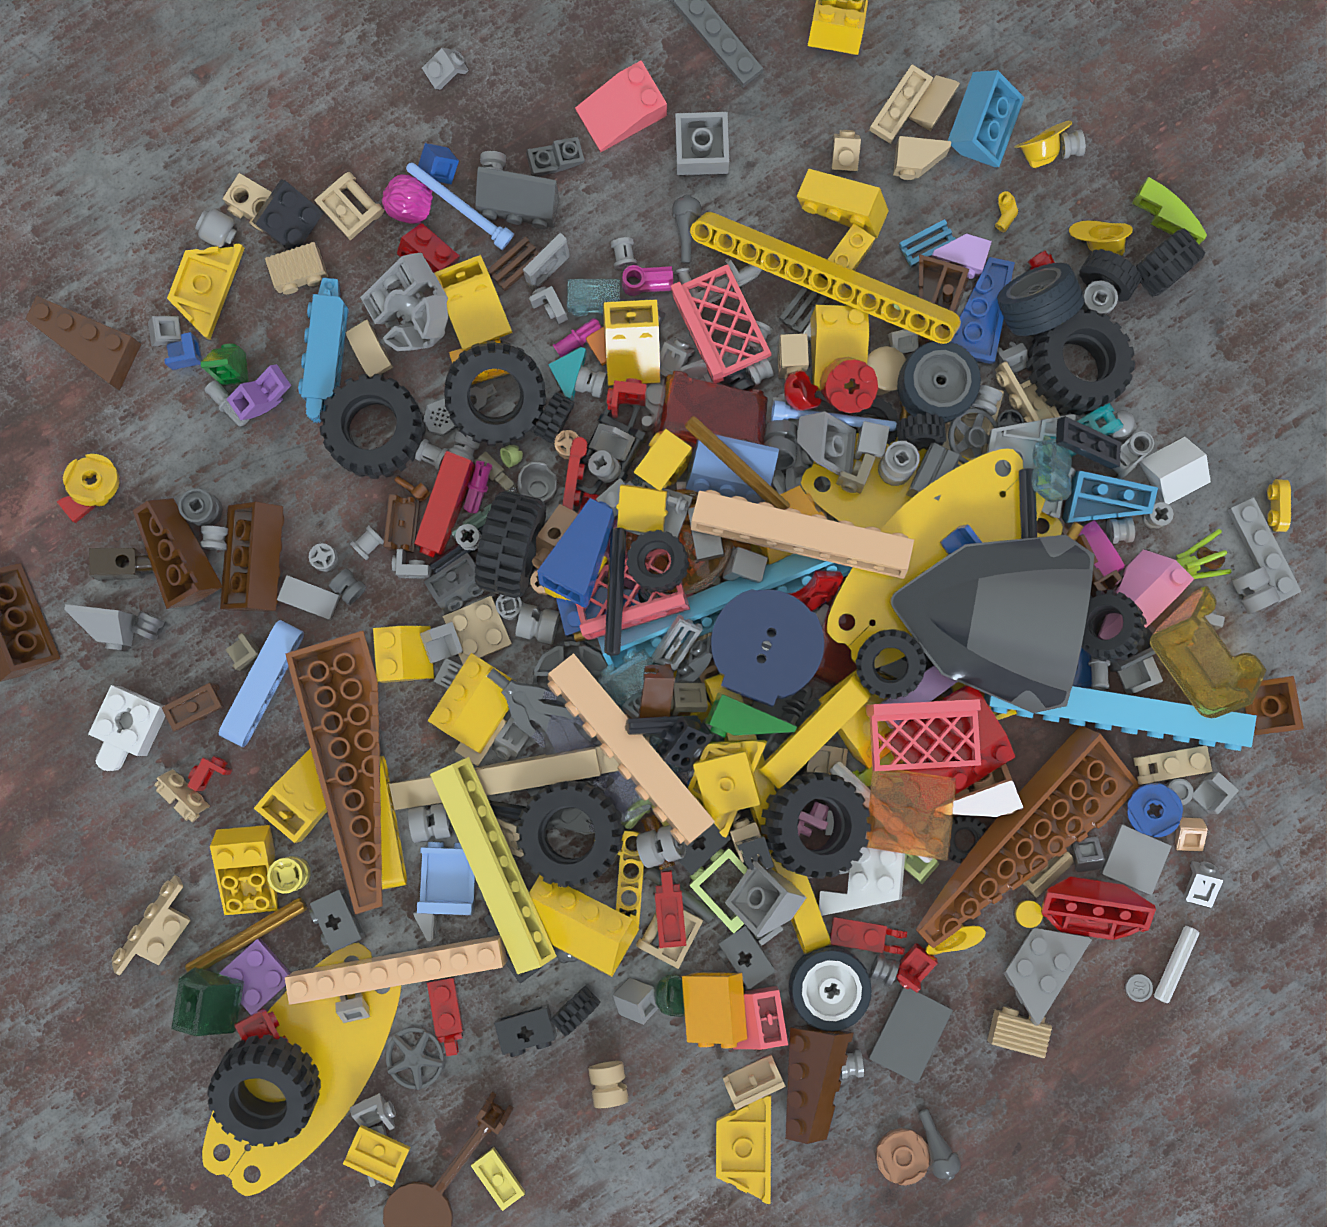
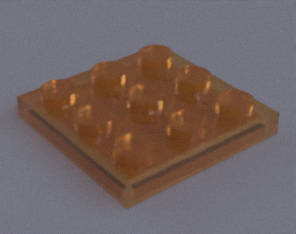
M872 769L869 802L870 817H868V823L871 824V832H867L866 839L869 840L867 848L947 861L950 848L956 778L903 770L873 771Z

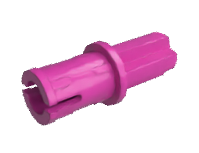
M593 318L574 331L572 329L571 334L553 344V347L559 356L563 357L580 346L583 348V344L587 342L586 337L602 328L596 318Z
M476 461L472 480L467 485L469 490L464 509L469 513L479 512L484 492L488 491L486 485L492 465L487 463L484 466L485 461Z

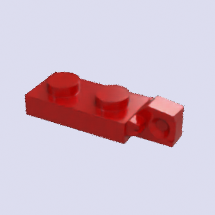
M672 870L661 871L662 885L655 886L659 948L687 946L680 884H673Z
M455 977L427 982L435 1035L439 1043L444 1042L446 1056L457 1055L459 1053L457 1040L463 1038L462 1032L464 1029Z

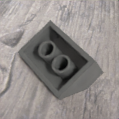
M478 166L475 205L478 213L488 220L502 218L516 225L524 222L530 223L538 229L554 228L560 199L556 180Z

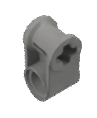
M1144 431L1137 432L1121 444L1120 467L1113 469L1118 474V479L1124 478L1138 465V462L1151 452L1154 447V439L1149 433ZM1135 439L1143 442V451H1138L1134 447Z

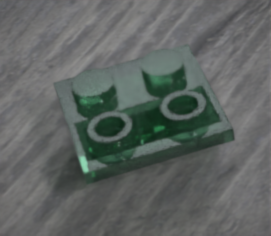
M194 967L179 978L171 1029L193 1036L234 1033L236 1031L234 1024L238 1022L244 981Z

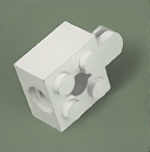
M111 685L88 733L104 741L96 756L98 767L106 771H115L123 766L128 753L136 756H147L165 718L161 708L165 705L122 686Z

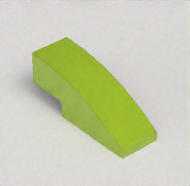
M1150 177L1146 179L1132 204L1155 215L1151 225L1171 235L1185 228L1198 244L1204 241L1207 234L1192 211L1165 186Z

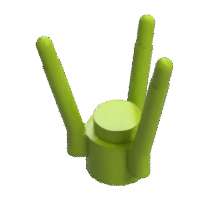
M1217 529L1185 552L1176 555V561L1194 579L1231 574V569L1197 573L1201 569L1200 565L1227 555L1226 550L1201 559H1197L1196 556L1190 557L1199 548L1221 534V529Z

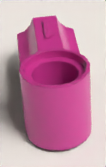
M629 266L623 272L622 289L629 296H636L642 292L671 291L670 286L673 285L672 266L653 268ZM629 277H636L640 280V283L631 285L627 279Z

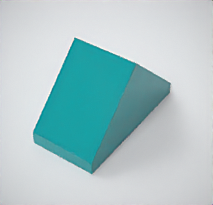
M582 347L548 364L550 372L563 396L571 401L574 400L576 393L575 385L580 368L584 366L587 358V351Z

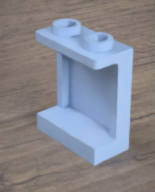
M428 842L427 846L420 848L422 868L420 901L417 902V913L472 915L475 904L476 878L461 844L454 843V847H444V842Z

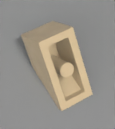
M899 136L895 150L893 175L899 176L904 180L919 178L946 157L951 147V141Z

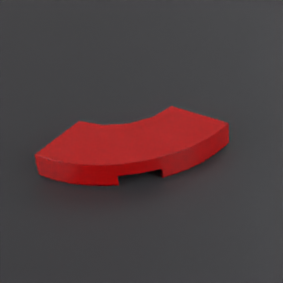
M815 571L811 581L804 588L788 594L799 599L813 612L812 610L819 607L825 601L828 603L841 585L843 575L841 571Z

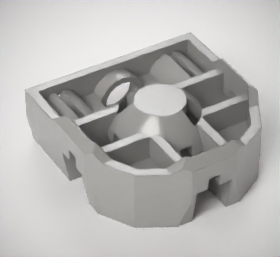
M422 253L402 256L360 297L374 323L385 324L387 328H391L383 339L386 344L396 351L429 348L445 335V326L448 320V297ZM400 285L404 287L403 289H396ZM429 287H434V295L425 297L423 293ZM397 317H402L403 321L399 323Z

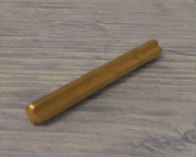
M692 416L686 422L685 428L767 503L772 504L774 508L782 510L790 507V503L699 419Z
M302 898L292 901L185 965L187 973L190 977L196 976L306 911L305 902Z

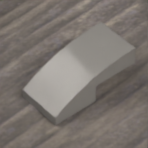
M286 575L277 600L331 620L340 595Z

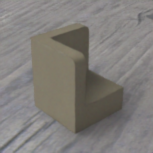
M241 633L238 635L239 640L225 650L234 661L232 666L235 670L244 671L255 663L261 650L249 634Z

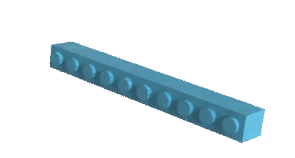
M792 554L771 565L767 564L762 581L759 583L742 577H738L733 581L728 580L687 597L690 610L621 630V651L617 656H609L604 652L605 636L598 637V641L610 671L613 673L652 657L651 655L678 614L683 616L684 620L690 619L693 621V624L699 623L702 625L703 630L698 636L700 637L713 631L715 621L722 609L733 598L745 591L754 589L756 591L777 590L793 593L804 588L811 581L815 571H841L843 577L850 573L852 567ZM688 630V632L682 639L681 644L685 642L691 630Z
M1072 686L1066 707L1037 712V714H1043V720L1059 722L1060 717L1069 718V724L1085 726L1086 721L1094 722L1095 728L1111 730L1113 725L1121 727V732L1137 734L1138 730L1147 731V736L1163 739L1164 734L1173 735V740L1189 743L1190 738L1199 739L1198 744L1215 747L1216 742L1225 743L1224 748L1241 751L1242 746L1252 747L1257 717L1256 715ZM985 693L984 699L988 706H991L992 712L1007 714V709L1017 710V716L1033 718L1034 713Z

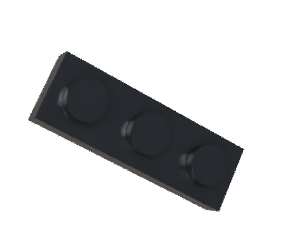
M1066 416L1057 419V445L1110 469L1120 467V441Z

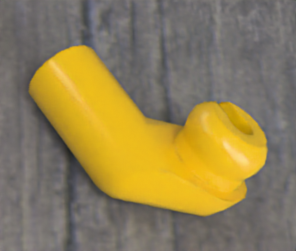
M1004 191L998 196L1001 217L995 224V227L1001 232H1006L1018 215L1015 198L1008 191Z

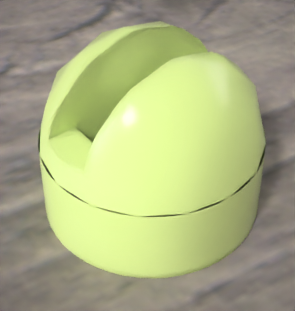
M508 445L500 450L501 459L509 468L517 465L523 458V452L518 451L519 447L516 445Z

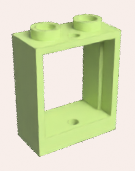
M727 847L725 850L722 848L710 858L712 862L705 869L701 866L693 875H690L692 881L689 885L725 925L735 933L744 923L736 914L729 918L700 886L728 858L743 874L747 872L748 868Z

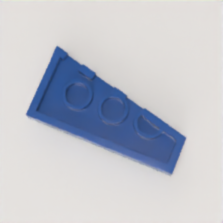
M989 257L961 313L960 327L950 342L962 346L970 352L976 361L994 364L1004 319L999 308L997 296L1000 290L1011 281L1015 262Z

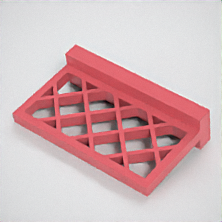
M728 264L682 285L680 282H677L670 286L672 297L701 358L706 363L708 373L714 385L724 381L723 377L771 356L770 349ZM724 274L727 275L729 283L726 289L713 285L715 278ZM699 286L705 288L706 292L703 299L700 300L692 297L689 290ZM710 291L724 295L720 306L706 302ZM728 296L739 300L740 305L737 312L724 308ZM704 307L717 311L713 322L702 319L701 313ZM721 312L734 317L730 328L717 324ZM738 318L750 323L751 327L748 334L734 330ZM714 329L728 333L724 345L713 342L711 337ZM732 335L745 339L741 351L728 347ZM749 341L760 344L763 352L752 355L746 353L745 350ZM717 348H718V349H721L720 355H719V353H718V351H717ZM725 351L739 356L736 364L727 368L722 361Z
M664 549L650 551L645 561L650 559L649 563L645 562L646 569L648 571L651 569L659 574L664 573L653 567V564L657 557L668 554L670 563L664 571L666 572L671 564L670 554ZM625 559L624 578L626 577L637 583L632 576L627 574L629 567L626 560L628 559ZM609 564L605 565L598 574L599 577L596 579L589 603L592 602L602 607L597 617L587 620L586 608L576 604L581 622V633L587 640L605 636L606 614L604 615L607 608V599L603 605L592 598L600 585L608 589V585L602 581L608 573ZM637 583L630 596L623 594V598L627 599L622 610V630L690 610L682 583L676 586L678 592L669 595L655 592L644 603L634 600L641 587Z
M980 699L866 705L867 716L870 718L873 771L981 765L978 710H981ZM949 717H955L951 722L947 719ZM961 717H970L971 728L964 735L954 725ZM935 718H940L947 725L939 736L928 728ZM909 719H913L921 726L912 738L902 729ZM920 719L928 720L925 723H923ZM893 720L902 721L897 725ZM877 721H887L895 728L886 739L878 733ZM951 729L961 738L953 749L942 741ZM924 731L935 739L926 751L916 742ZM897 732L909 741L900 752L889 743ZM965 742L972 748L973 760L964 761L956 753ZM938 744L949 752L942 762H937L930 755ZM912 745L923 754L916 763H910L903 756ZM886 746L896 757L889 765H880L879 753ZM952 757H954L957 761H949V760H950ZM927 758L930 762L923 763V761ZM899 760H901V761L904 762L905 764H896V763H897Z

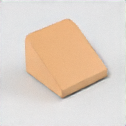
M1181 818L1175 835L1176 850L1203 851L1208 830L1203 819Z

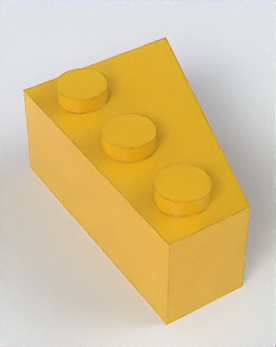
M808 169L797 194V198L804 211L821 215L850 228L853 224H856L875 238H878L889 212L879 187Z
M667 429L662 434L656 433L649 443V452L634 471L635 474L659 491L677 482L688 467L692 455V447Z

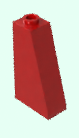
M449 451L445 452L414 543L420 547V553L434 558L435 554L442 555L452 534L451 530L456 524L469 490L467 485L473 477L475 465L471 460Z

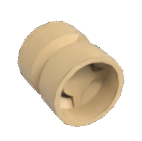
M622 1061L603 1062L588 1068L590 1083L595 1085V1089L592 1091L595 1108L615 1107L629 1101L627 1085L622 1083V1080L625 1078Z

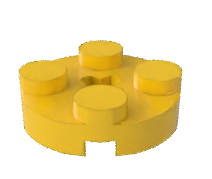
M99 454L85 455L86 458L73 460L66 467L63 474V483L69 496L75 502L85 506H104L107 504L119 487V473L112 462ZM96 475L97 481L94 484L88 485L85 479Z

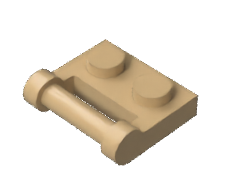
M351 172L341 176L314 200L349 240L353 239L373 220L380 218L385 211L379 203L375 204L355 182L356 178ZM348 188L368 211L362 215L342 193L344 189Z
M683 909L687 946L659 948L652 945L658 932L657 915L655 913L643 938H639L636 946L679 969L703 920Z

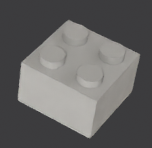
M728 112L675 113L677 175L728 174Z

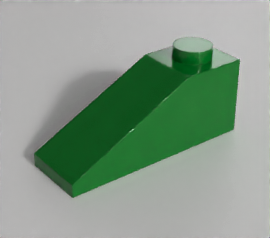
M236 344L221 345V348L213 349L201 361V368L222 386L249 382L246 352Z
M720 693L717 694L705 721L706 724L712 726L711 732L725 737L727 733L735 736L795 732L797 728L790 723Z

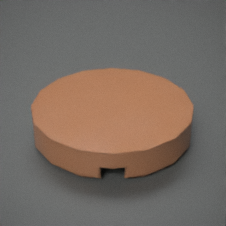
M905 1128L891 1130L881 1138L877 1145L875 1156L877 1165L887 1180L906 1186L918 1182L928 1171V1163L930 1162L928 1145L921 1135L913 1130Z

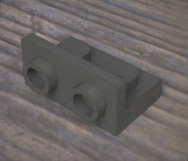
M468 552L424 581L436 603L446 615L458 610L463 604L479 596L484 591L475 584L476 564Z

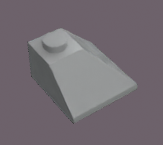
M825 411L799 417L797 442L816 463L837 475H840L841 471L852 474L856 429Z
M65 604L64 610L97 642L106 643V649L122 650V645L132 646L134 632L131 631V628L135 625L136 615L119 610Z
M753 861L754 870H747L725 904L757 937H761L790 921L806 897L789 880L771 868L766 869L760 861Z

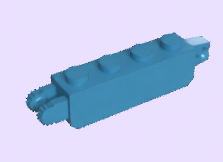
M322 278L318 295L313 294V300L308 304L307 314L308 318H310V326L305 329L304 339L305 343H307V351L302 355L301 365L304 369V377L299 380L298 390L301 397L306 401L307 410L305 411L307 417L314 423L322 422L320 420L321 411H326L327 408L324 402L327 397L331 399L334 397L335 393L332 390L336 386L340 387L349 309L340 298V282L338 279Z

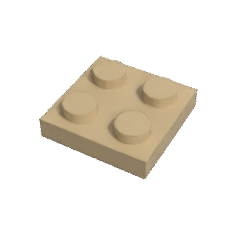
M492 596L443 616L446 624L453 622L463 650L462 653H459L463 665L471 653L479 658H483L513 645L502 618L496 610V604Z

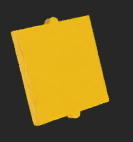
M621 484L619 503L616 505L618 509L617 528L620 527L639 532L656 530L664 532L665 516L668 514L666 510L667 491Z

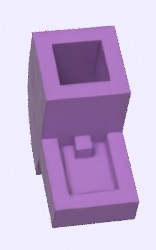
M277 364L270 365L256 381L240 384L227 398V401L240 420L251 419L277 406L283 400L281 396L290 388L291 384Z

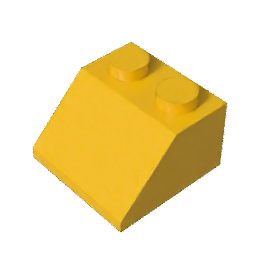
M431 626L373 628L378 682L388 683L435 679L434 663H430L420 636L421 633L430 630Z

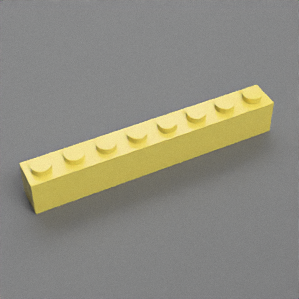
M467 757L431 773L430 776L517 974L542 967L557 956L470 758Z

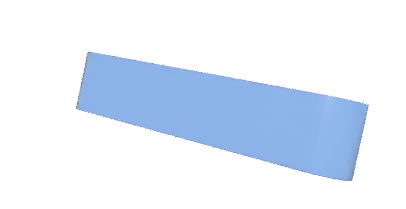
M279 620L274 625L220 727L219 736L241 747L247 745L289 667L285 653L299 648L304 637L303 631L282 620Z

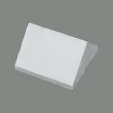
M1186 437L1143 458L1139 462L1151 486L1158 487L1157 496L1160 502L1170 504L1211 482L1207 455Z

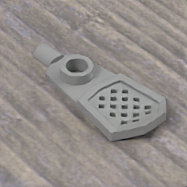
M493 384L483 389L476 386L470 388V397L477 399L476 404L473 405L476 410L484 407L487 398L497 393ZM445 398L427 405L423 421L430 433L444 436L457 426L450 420L449 412L445 407Z

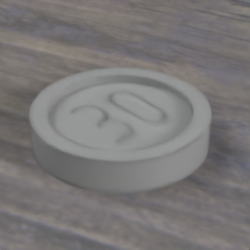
M1134 974L1126 980L1125 992L1132 1000L1143 1002L1152 995L1153 985L1148 977L1142 974Z

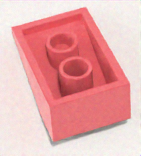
M639 61L616 74L575 107V110L601 153L666 117L667 103L643 62Z

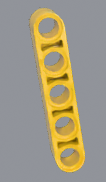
M853 674L849 676L760 766L759 771L777 788H781L869 700L872 694Z
M380 756L382 890L407 885L403 851L389 787L388 767L384 756Z

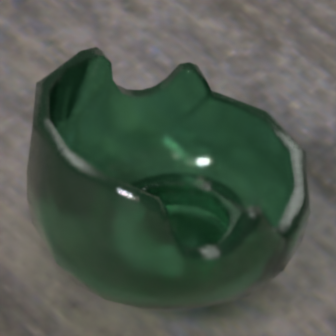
M674 974L665 975L657 983L654 992L655 1004L661 1013L667 1016L683 1017L685 1016L682 977Z

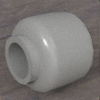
M210 209L208 212L203 211L195 227L198 230L200 239L219 248L223 247L225 243L231 244L237 233V230L233 229L234 220L216 209Z

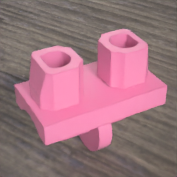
M814 802L810 814L801 811L797 824L798 834L800 835L801 833L810 837L812 829L805 827L804 823L821 830H826L828 822L825 820L829 807Z

